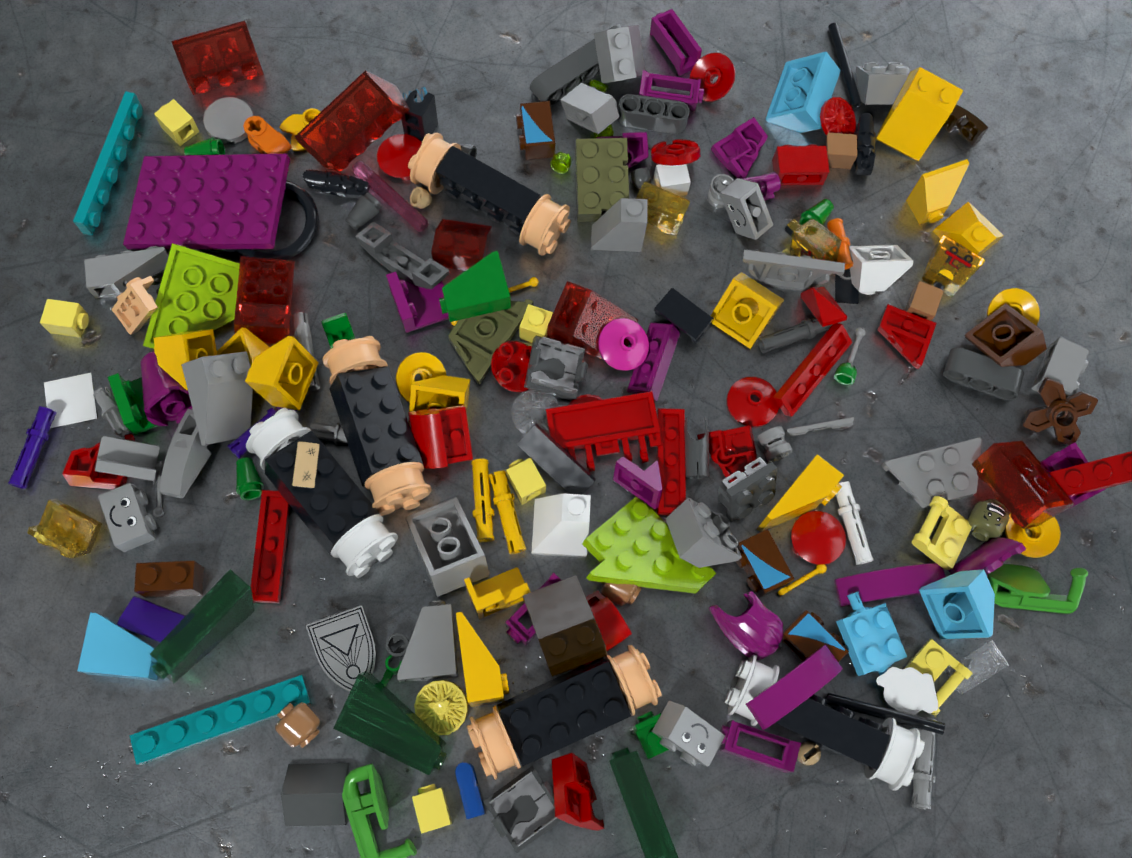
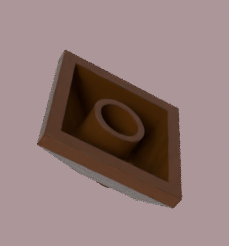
M1006 303L964 335L968 341L1001 367L1027 365L1047 349L1043 331Z

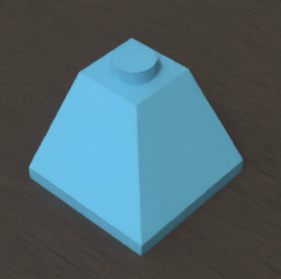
M984 569L959 571L919 589L940 639L988 638L993 635L995 594Z

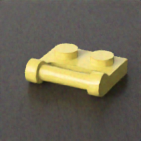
M934 496L930 502L931 509L920 532L914 535L912 544L943 569L950 570L953 569L972 526H970L967 519L948 505L949 503L946 499ZM942 516V520L931 541L930 535L939 517Z
M930 638L905 668L912 667L921 674H930L933 682L936 681L948 666L955 670L936 693L938 709L931 713L936 717L941 711L939 709L940 706L964 679L968 680L973 673Z

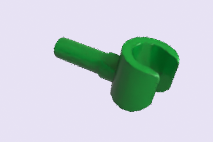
M392 655L386 658V671L374 692L379 696L383 693L392 676L397 675L402 663L401 660L397 668H390L389 664L393 659Z

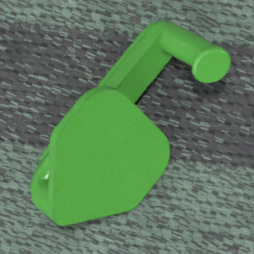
M1003 564L998 569L989 573L987 578L995 594L994 603L1001 607L1070 614L1076 611L1079 606L1088 571L1084 568H1074L1070 571L1072 582L1068 595L1050 594V588L1037 570L1023 565ZM999 585L1009 589V592L998 591Z
M372 763L352 770L345 778L342 798L360 857L407 858L411 855L415 856L417 850L410 839H406L405 843L397 847L379 852L368 814L376 812L381 829H388L389 806L379 773ZM369 779L371 791L360 794L357 782Z

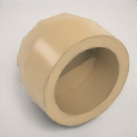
M421 187L413 189L410 195V204L412 206L424 209L431 204L432 196L429 191Z
M812 741L802 742L797 759L804 765L816 764L821 758L819 746ZM814 747L816 752L806 760L803 755Z

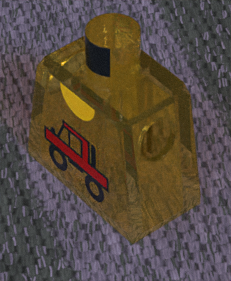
M810 219L803 225L796 220H792L787 224L785 232L792 237L790 245L792 256H810L818 260L837 261L842 241L838 236L815 219Z
M943 235L932 250L922 279L931 286L942 289L946 295L953 297L985 262V259Z

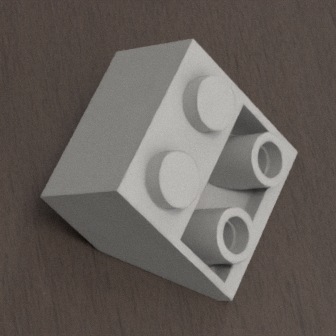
M865 62L864 66H856L857 87L861 102L866 105H893L910 73V67L903 66V63L889 62L888 66H879V63Z
M687 498L666 518L679 558L696 567L701 568L729 563L742 558L737 547L738 541L732 535L729 527L730 522L727 517L722 513L717 514L711 511L704 503H697Z

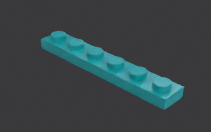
M127 91L124 93L73 222L82 234L92 236L95 228L99 226L103 207L109 201V192L113 183L117 181L118 169L121 162L126 158V149L130 140L134 138L135 126L138 119H141L143 115V107L135 93Z
M300 675L129 735L136 764L141 765L276 717L289 703L293 706L299 703L312 704L305 677Z

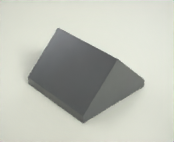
M349 763L288 764L281 792L285 826L346 825L347 812L342 793L345 778L349 774Z

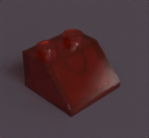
M442 219L435 230L431 250L432 259L445 268L468 270L487 256L492 226Z

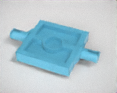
M859 592L847 595L853 612L846 618L836 621L849 651L848 653L857 675L861 676L870 672H878L880 676L894 662L906 658L907 654L886 603L864 608Z

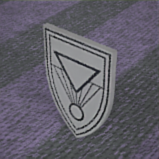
M359 605L305 624L317 660L326 675L343 689L362 696L373 675L376 659L375 643L363 606Z

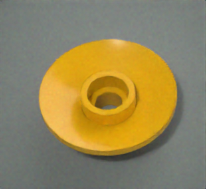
M1010 288L1003 290L994 296L988 306L987 317L1006 303L1037 326L1039 322V305L1036 299L1023 289Z
M425 352L413 353L407 356L397 369V389L400 395L409 403L411 384L415 382L417 374L421 376V380L446 375L443 364L432 354Z
M1023 504L1009 513L1005 534L1007 539L1018 541L1024 545L1026 550L1020 554L1031 558H1040L1049 555L1056 549L1060 541L1061 532L1056 518L1049 510L1036 504ZM1025 529H1029L1031 531L1032 537H1029L1026 534Z

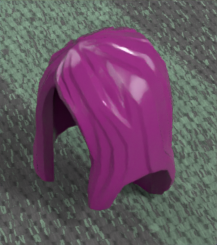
M752 591L743 594L748 602V607L737 617L726 614L717 605L710 606L709 610L726 638L746 657L750 658L752 655H755L756 660H762L776 652L783 637V623L776 614L763 605Z

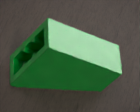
M498 251L490 253L443 286V298H439L442 314L448 313L450 322L510 309V293Z

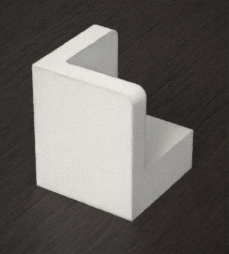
M687 164L674 166L656 165L654 182L658 199L688 195L691 181Z

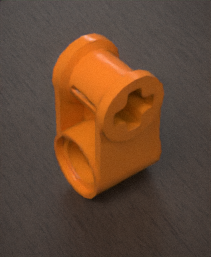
M251 116L245 120L243 127L248 135V141L260 154H286L292 149L288 140L260 116Z

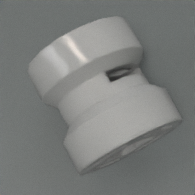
M718 174L712 179L707 200L713 207L725 208L720 192L734 181L731 176Z
M782 426L771 428L757 437L760 445L766 449L765 456L768 462L777 461L793 452L790 443L784 439L785 432Z

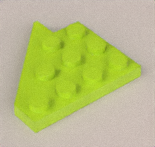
M172 243L155 302L158 308L151 316L143 346L154 349V337L208 329L215 331L266 304V298L246 293L252 267Z
M638 497L632 499L582 543L600 562L586 577L589 581L634 584L638 587L696 594L716 574L710 566L698 568L679 558L668 524Z

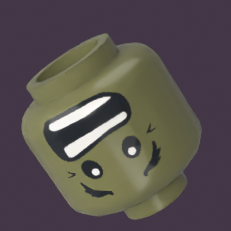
M993 499L977 502L968 518V523L972 526V535L981 541L1000 538L1009 521L1006 507Z

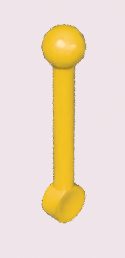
M531 277L527 282L509 287V293L528 286L536 287L539 284V280L536 277Z
M825 564L817 565L816 569L777 592L778 595L781 597L818 573H825L827 566Z

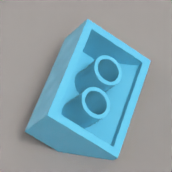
M827 52L785 63L766 116L767 122L799 133L821 129V108L825 101L832 98L841 71Z

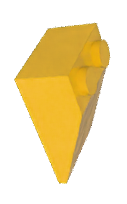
M922 67L910 71L876 136V140L915 161H919L952 113L963 90Z
M817 454L756 530L762 532L815 510L820 503L825 506L841 489L842 486L838 482L844 475Z
M457 612L456 619L468 704L470 707L504 702V695L510 694L507 673L501 674L498 663L462 612Z

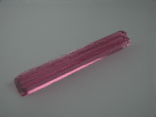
M361 160L353 164V173L361 180L367 181L370 188L417 231L422 232L428 227V220Z

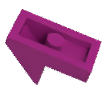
M621 457L616 461L613 480L653 509L658 508L662 493L658 461H655L645 471L625 457Z

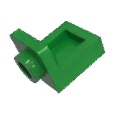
M346 313L321 321L331 349L338 340L356 339Z

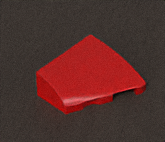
M748 425L724 431L709 432L710 457L719 465L726 478L736 471L744 472V466L757 459L752 426ZM705 433L698 434V440L702 439L705 436ZM756 463L755 465H753L751 468L753 469V468L757 467V466H758V463ZM734 477L731 480H729V483L736 480L737 477Z
M124 435L126 440L135 441L133 435ZM100 443L91 448H80L71 451L62 473L70 486L116 489L126 485L128 477L95 471Z
M573 753L552 759L555 817L569 824L590 830L599 831L605 829L603 819H597L592 808V803L597 800L591 784L587 763Z

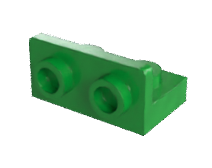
M119 373L108 377L122 421L134 435L159 426L152 424L145 415L142 377L133 381H125Z

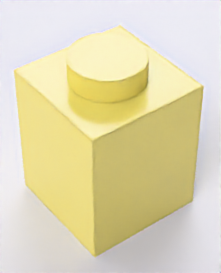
M174 99L161 106L154 113L161 128L179 146L199 133L193 117Z
M47 299L40 320V324L50 334L82 338L83 331L89 323L88 313L79 303Z
M528 304L519 327L520 340L533 343L535 336L548 338L553 325V312Z
M531 457L526 460L518 459L509 465V469L506 470V476L521 505L546 493V484Z
M435 784L419 788V795L413 796L412 799L421 834L453 824L444 789H436Z

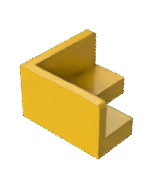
M518 567L475 585H472L469 577L464 579L467 592L479 620L523 602L524 598L522 595L531 592L528 584L524 582Z

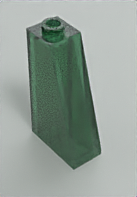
M230 569L150 653L153 662L151 666L153 672L160 679L164 680L167 677L175 684L254 612L251 587Z
M364 671L358 674L333 729L427 775H430L435 768L440 770L447 757V753L443 752L447 743L371 673Z
M627 747L612 753L613 759L607 761L640 858H678L638 752L630 753Z

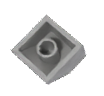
M639 25L594 33L602 83L642 76V72L645 70Z

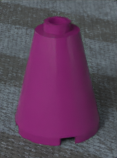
M154 351L149 352L141 360L145 415L154 425L168 426L167 422L176 421L179 424L186 411L192 409L188 390L182 387L158 365L157 356Z

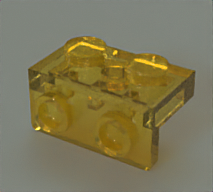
M644 182L635 199H647V224L659 228L660 231L666 234L677 236L690 201L648 182Z
M55 498L48 500L39 525L29 527L27 533L35 537L38 543L52 546L59 550L60 554L64 557L77 558L91 553L102 523Z

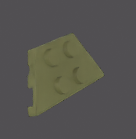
M525 299V302L511 301L510 309L459 320L448 335L449 341L476 383L479 385L482 383L491 369V359L494 351L501 344L511 340L520 327L528 304L534 306V301Z

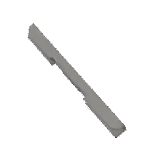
M850 417L786 429L785 434L786 437L807 434L809 431L854 425L853 421L855 418Z

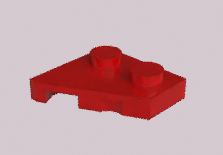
M887 304L877 330L914 368L919 369L925 359L937 323Z

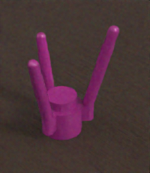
M776 172L743 178V180L758 183L761 193L764 195V201L773 199L774 192L779 191L781 187L780 179Z

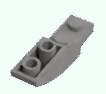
M193 409L186 411L168 448L159 490L163 495L183 499L212 454L206 448L207 445H201Z

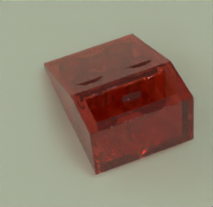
M241 256L234 334L240 328H247L264 343H278L287 336H290L295 261Z
M567 281L549 321L547 338L560 341L562 344L584 348L585 353L603 359L599 352L598 340L604 326L615 319L625 318L638 323V319L593 290ZM625 338L624 345L628 347L630 341Z

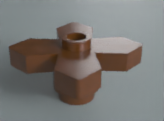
M1045 378L1038 392L1046 406L1028 410L1022 425L1037 433L1053 426L1056 439L1064 444L1071 445L1077 441L1081 434L1076 424L1078 417L1092 414L1098 399L1083 391L1066 398L1062 383Z

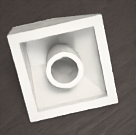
M898 245L849 247L853 266L850 268L851 281L854 287L862 294L872 295L875 294V291H885L913 266V260Z
M558 494L535 499L531 554L587 557V549L582 543L589 535L591 495Z

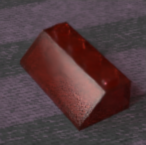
M365 70L294 137L323 167L341 172L358 155L364 153L367 147L376 139L382 137L384 132L394 123L398 122L410 109L396 85Z

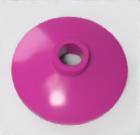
M620 318L604 326L599 335L598 347L603 360L609 366L617 370L629 371L637 368L644 362L649 351V341L644 329L638 323L630 319ZM625 338L630 341V347L624 345Z

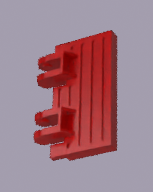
M652 391L546 409L550 436L564 450L568 449L569 454L575 460V450L585 449L586 465L589 472L595 471L591 445H595L597 456L620 453L618 441L621 440L623 455L632 462V453L630 452L628 441L638 440L639 455L643 463L649 462L645 436L649 438L650 448L662 446Z

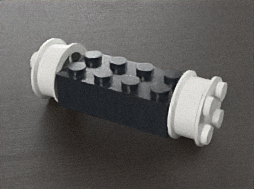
M282 408L265 422H258L250 429L251 435L246 442V449L250 453H256L260 458V466L265 470V475L329 555L342 560L347 567L346 574L348 576L355 575L357 578H360L370 570V566L375 562H383L392 555L393 551L391 548L396 543L398 535L395 532L390 533L382 524L383 517L376 508H372V503L310 428L303 427L298 422L299 416L296 411ZM298 442L319 444L314 488L292 486Z
M752 655L748 661L742 660L735 675L739 677L735 688L730 687L724 703L729 705L728 715L731 716L735 712L750 719V724L756 726L758 722L745 704L777 682L780 667L775 665L771 668L756 661L755 655ZM815 694L775 722L782 727L865 764V777L867 779L878 778L888 783L889 789L893 791L898 790L902 785L907 787L910 784L914 773L912 767L916 758H919L925 745V742L920 740V732L916 728L907 730L896 725V720L892 717L887 718L882 725L867 718L859 717L858 720L853 719L855 716L854 712L833 704L829 708L826 706L827 700Z

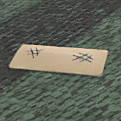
M298 442L292 486L315 487L319 444Z

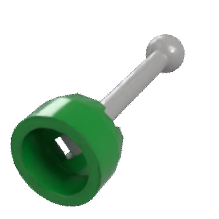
M862 327L857 328L855 331L856 339L848 362L840 364L836 369L834 379L841 384L852 385L856 380L857 369L852 364L861 338L866 334L865 329Z

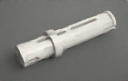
M841 482L839 484L842 487L836 494L840 508L837 511L839 516L843 518L855 557L856 565L872 562L874 559L872 558L858 512L860 511V506L855 503L850 482Z

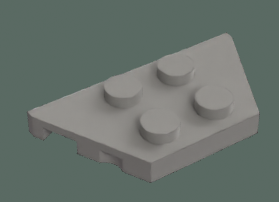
M743 251V262L749 264L748 271L754 276V280L768 287L806 291L812 287L829 282L831 274L841 276L845 271V263L818 260L810 256H789L782 252Z
M979 437L884 461L881 465L886 472L889 470L900 481L898 484L906 492L911 493L913 499L922 508L930 507V502L934 496H940L950 502L970 497L977 493L982 440Z

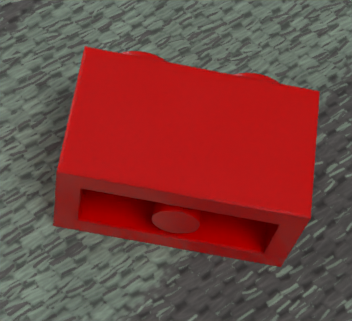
M815 144L807 146H777L772 159L773 172L778 174L781 185H824L830 172L826 146H817Z

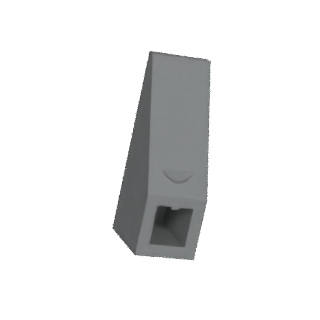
M152 246L146 250L123 251L120 254L109 256L97 255L94 258L84 259L86 288L95 299L120 295L127 289L126 284L137 277L144 279L164 268L169 253L165 247Z

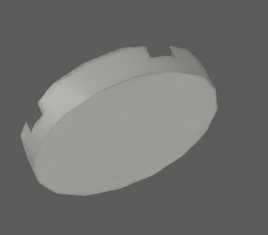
M225 97L209 105L204 112L203 122L210 137L220 139L223 144L233 141L238 143L248 137L243 125L247 118L253 116V112L245 101L234 97Z

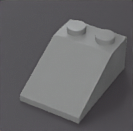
M247 351L200 357L181 364L202 446L237 439L250 428L253 388L245 382L248 370L251 368Z
M457 497L405 517L437 597L465 586L464 579L468 577L471 583L490 576L485 554Z

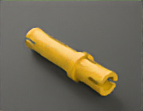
M487 459L471 461L475 510L472 511V515L476 519L477 540L480 543L494 541L492 517L495 516V512L491 508L489 461ZM480 477L483 484V496H481ZM482 505H484L485 524H483Z
M506 471L493 472L494 475L492 473L489 474L495 497L493 502L494 505H497L509 554L521 553V550L526 551L515 511L514 493L511 494Z

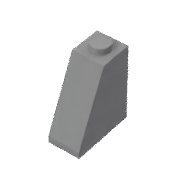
M621 198L592 224L591 250L641 252L647 227V199Z
M440 600L429 602V606L422 607L397 673L400 683L458 677L454 617L451 604H446V601Z

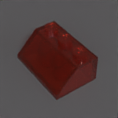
M245 20L171 41L193 95L206 93L210 90L264 75Z
M1023 441L993 443L972 463L973 467L977 470L978 477L989 485L994 492L996 500L1008 509L1012 520L1023 529L1037 527L1075 504Z

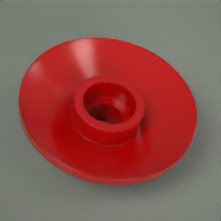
M707 54L700 58L691 70L690 79H701L700 88H704L702 101L713 102L723 98L734 84L735 67L733 62L724 54ZM718 76L717 81L713 83V79Z
M742 378L731 386L727 394L728 410L731 416L742 425L752 427L764 426L774 419L779 410V406L773 398L777 391L769 382L762 378ZM750 396H757L759 398V401H752Z

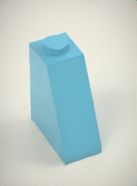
M90 612L77 671L88 675L157 681L158 674H161L164 668V657L161 650L123 627L118 626L115 622L100 614Z

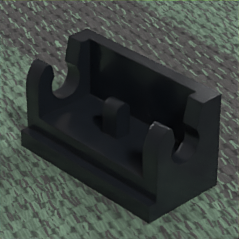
M414 90L409 94L405 103H401L399 110L404 134L414 136L422 142L426 134H433L438 125L435 96L427 93L423 97L422 102H415L417 90Z
M671 288L654 308L656 315L665 317L689 335L695 344L712 325L713 317L674 288Z

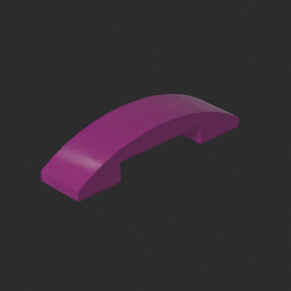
M937 563L861 573L838 578L834 581L840 607L851 606L847 595L859 592L862 603L866 604L870 601L920 594L919 589L946 576L941 566Z
M824 645L745 705L761 728L765 730L815 694L838 675L843 668L828 647Z

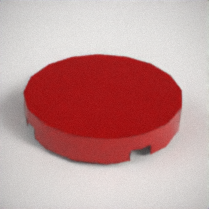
M675 139L672 140V144L668 145L662 141L651 148L652 161L661 165H684L692 163L701 157L700 146L691 140Z

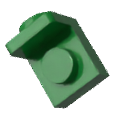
M652 711L636 718L638 724L632 727L647 760L669 750L659 743L661 738L652 732L661 716V713L654 716Z

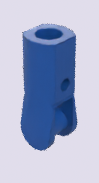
M466 762L458 764L455 769V775L461 790L460 795L466 819L486 814L474 766Z

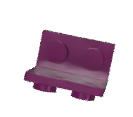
M396 272L386 274L391 294L406 333L449 319L448 313L442 314L439 298H443V281L438 283L433 289H426L409 283L404 279L399 281Z

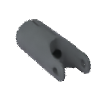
M686 417L684 426L685 476L691 479H696V476L697 479L709 478V426L707 417H705V436L700 440L690 437L688 433V417Z

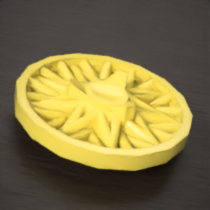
M435 680L425 685L417 694L414 704L415 716L420 726L427 732L438 736L449 735L458 730L465 722L469 710L468 700L464 691L457 684L448 680Z

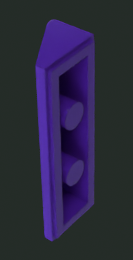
M133 596L117 623L120 627L192 655L203 653L213 627L137 596Z

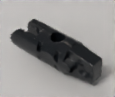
M868 112L861 115L854 133L857 135V158L854 165L858 175H871L876 157L874 120Z
M309 169L303 173V180L306 181L309 188L322 191L325 194L359 199L361 195L364 196L369 191L370 187L367 181L326 170L323 172Z

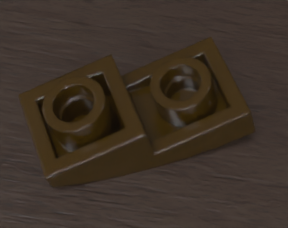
M955 105L952 113L942 126L949 134L957 129L962 137L967 139L972 146L981 140L989 128L977 116L959 105Z

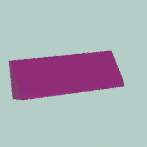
M650 322L647 331L649 341L648 355L644 362L634 369L627 388L628 393L639 394L652 391L654 401H658L680 336L679 331L673 324Z

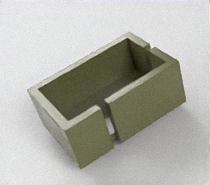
M627 138L576 139L577 222H596L601 217L602 210L607 212L621 198L629 199Z

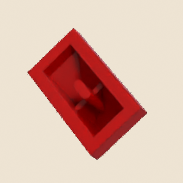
M812 287L801 293V299L822 327L847 320V315L825 287Z

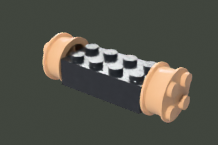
M438 132L426 134L417 154L413 155L408 163V168L411 169L410 180L412 183H422L434 195L445 189L444 192L449 197L455 200L458 197L466 201L465 204L472 210L478 212L480 209L487 213V217L498 224L503 222L508 225L510 231L520 236L519 242L521 245L529 244L538 249V254L541 256L547 253L551 255L554 252L560 234H564L570 226L571 220L568 219L569 205L564 204L561 206L553 202L549 194H544L541 197L535 191L461 151V146L458 143L450 144L444 141L443 136Z
M365 336L353 340L341 339L333 344V348L323 356L322 361L324 366L329 368L331 372L329 379L331 386L329 390L361 485L371 491L374 498L372 508H376L381 516L388 515L401 508H404V510L414 509L420 505V500L431 493L432 489L429 484H425L423 479V462L389 366L385 360L380 358V343L373 336Z
M628 645V651L613 658L610 655L605 656V658H599L586 667L581 666L497 704L500 715L496 706H493V712L476 720L472 716L469 717L471 724L467 725L468 733L474 747L481 746L482 752H479L478 755L486 776L493 775L496 780L498 779L497 773L516 766L518 769L521 768L518 758L523 767L634 716L635 710L649 703H652L654 706L658 705L657 698L661 697L662 694L657 682L651 680L647 672L650 669V665L643 652L640 653L632 645Z

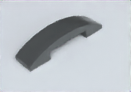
M375 222L369 224L355 236L358 243L380 264L392 273L396 272L400 278L416 286L433 289L450 274L447 268L433 259L429 258L427 261H424L393 241L392 233Z

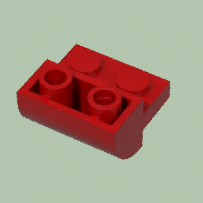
M464 405L408 412L410 428L424 468L448 467V464L473 460L466 407Z
M597 589L586 597L605 643L606 651L632 634L625 620L607 596L604 597Z

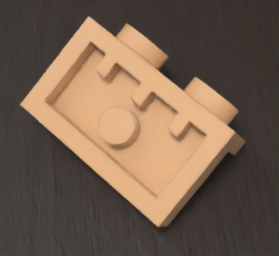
M152 276L144 279L137 277L126 284L127 289L117 297L118 301L112 308V311L130 335L139 332L158 308L153 297L147 293L148 288L154 282Z

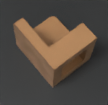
M828 133L826 136L829 168L851 169L857 158V135Z
M919 281L910 294L905 311L932 321L939 307L943 290Z

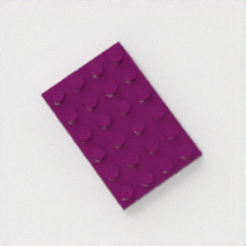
M287 154L144 156L123 245L128 250H146L152 246L171 249L172 243L190 249H274L290 164L289 156Z

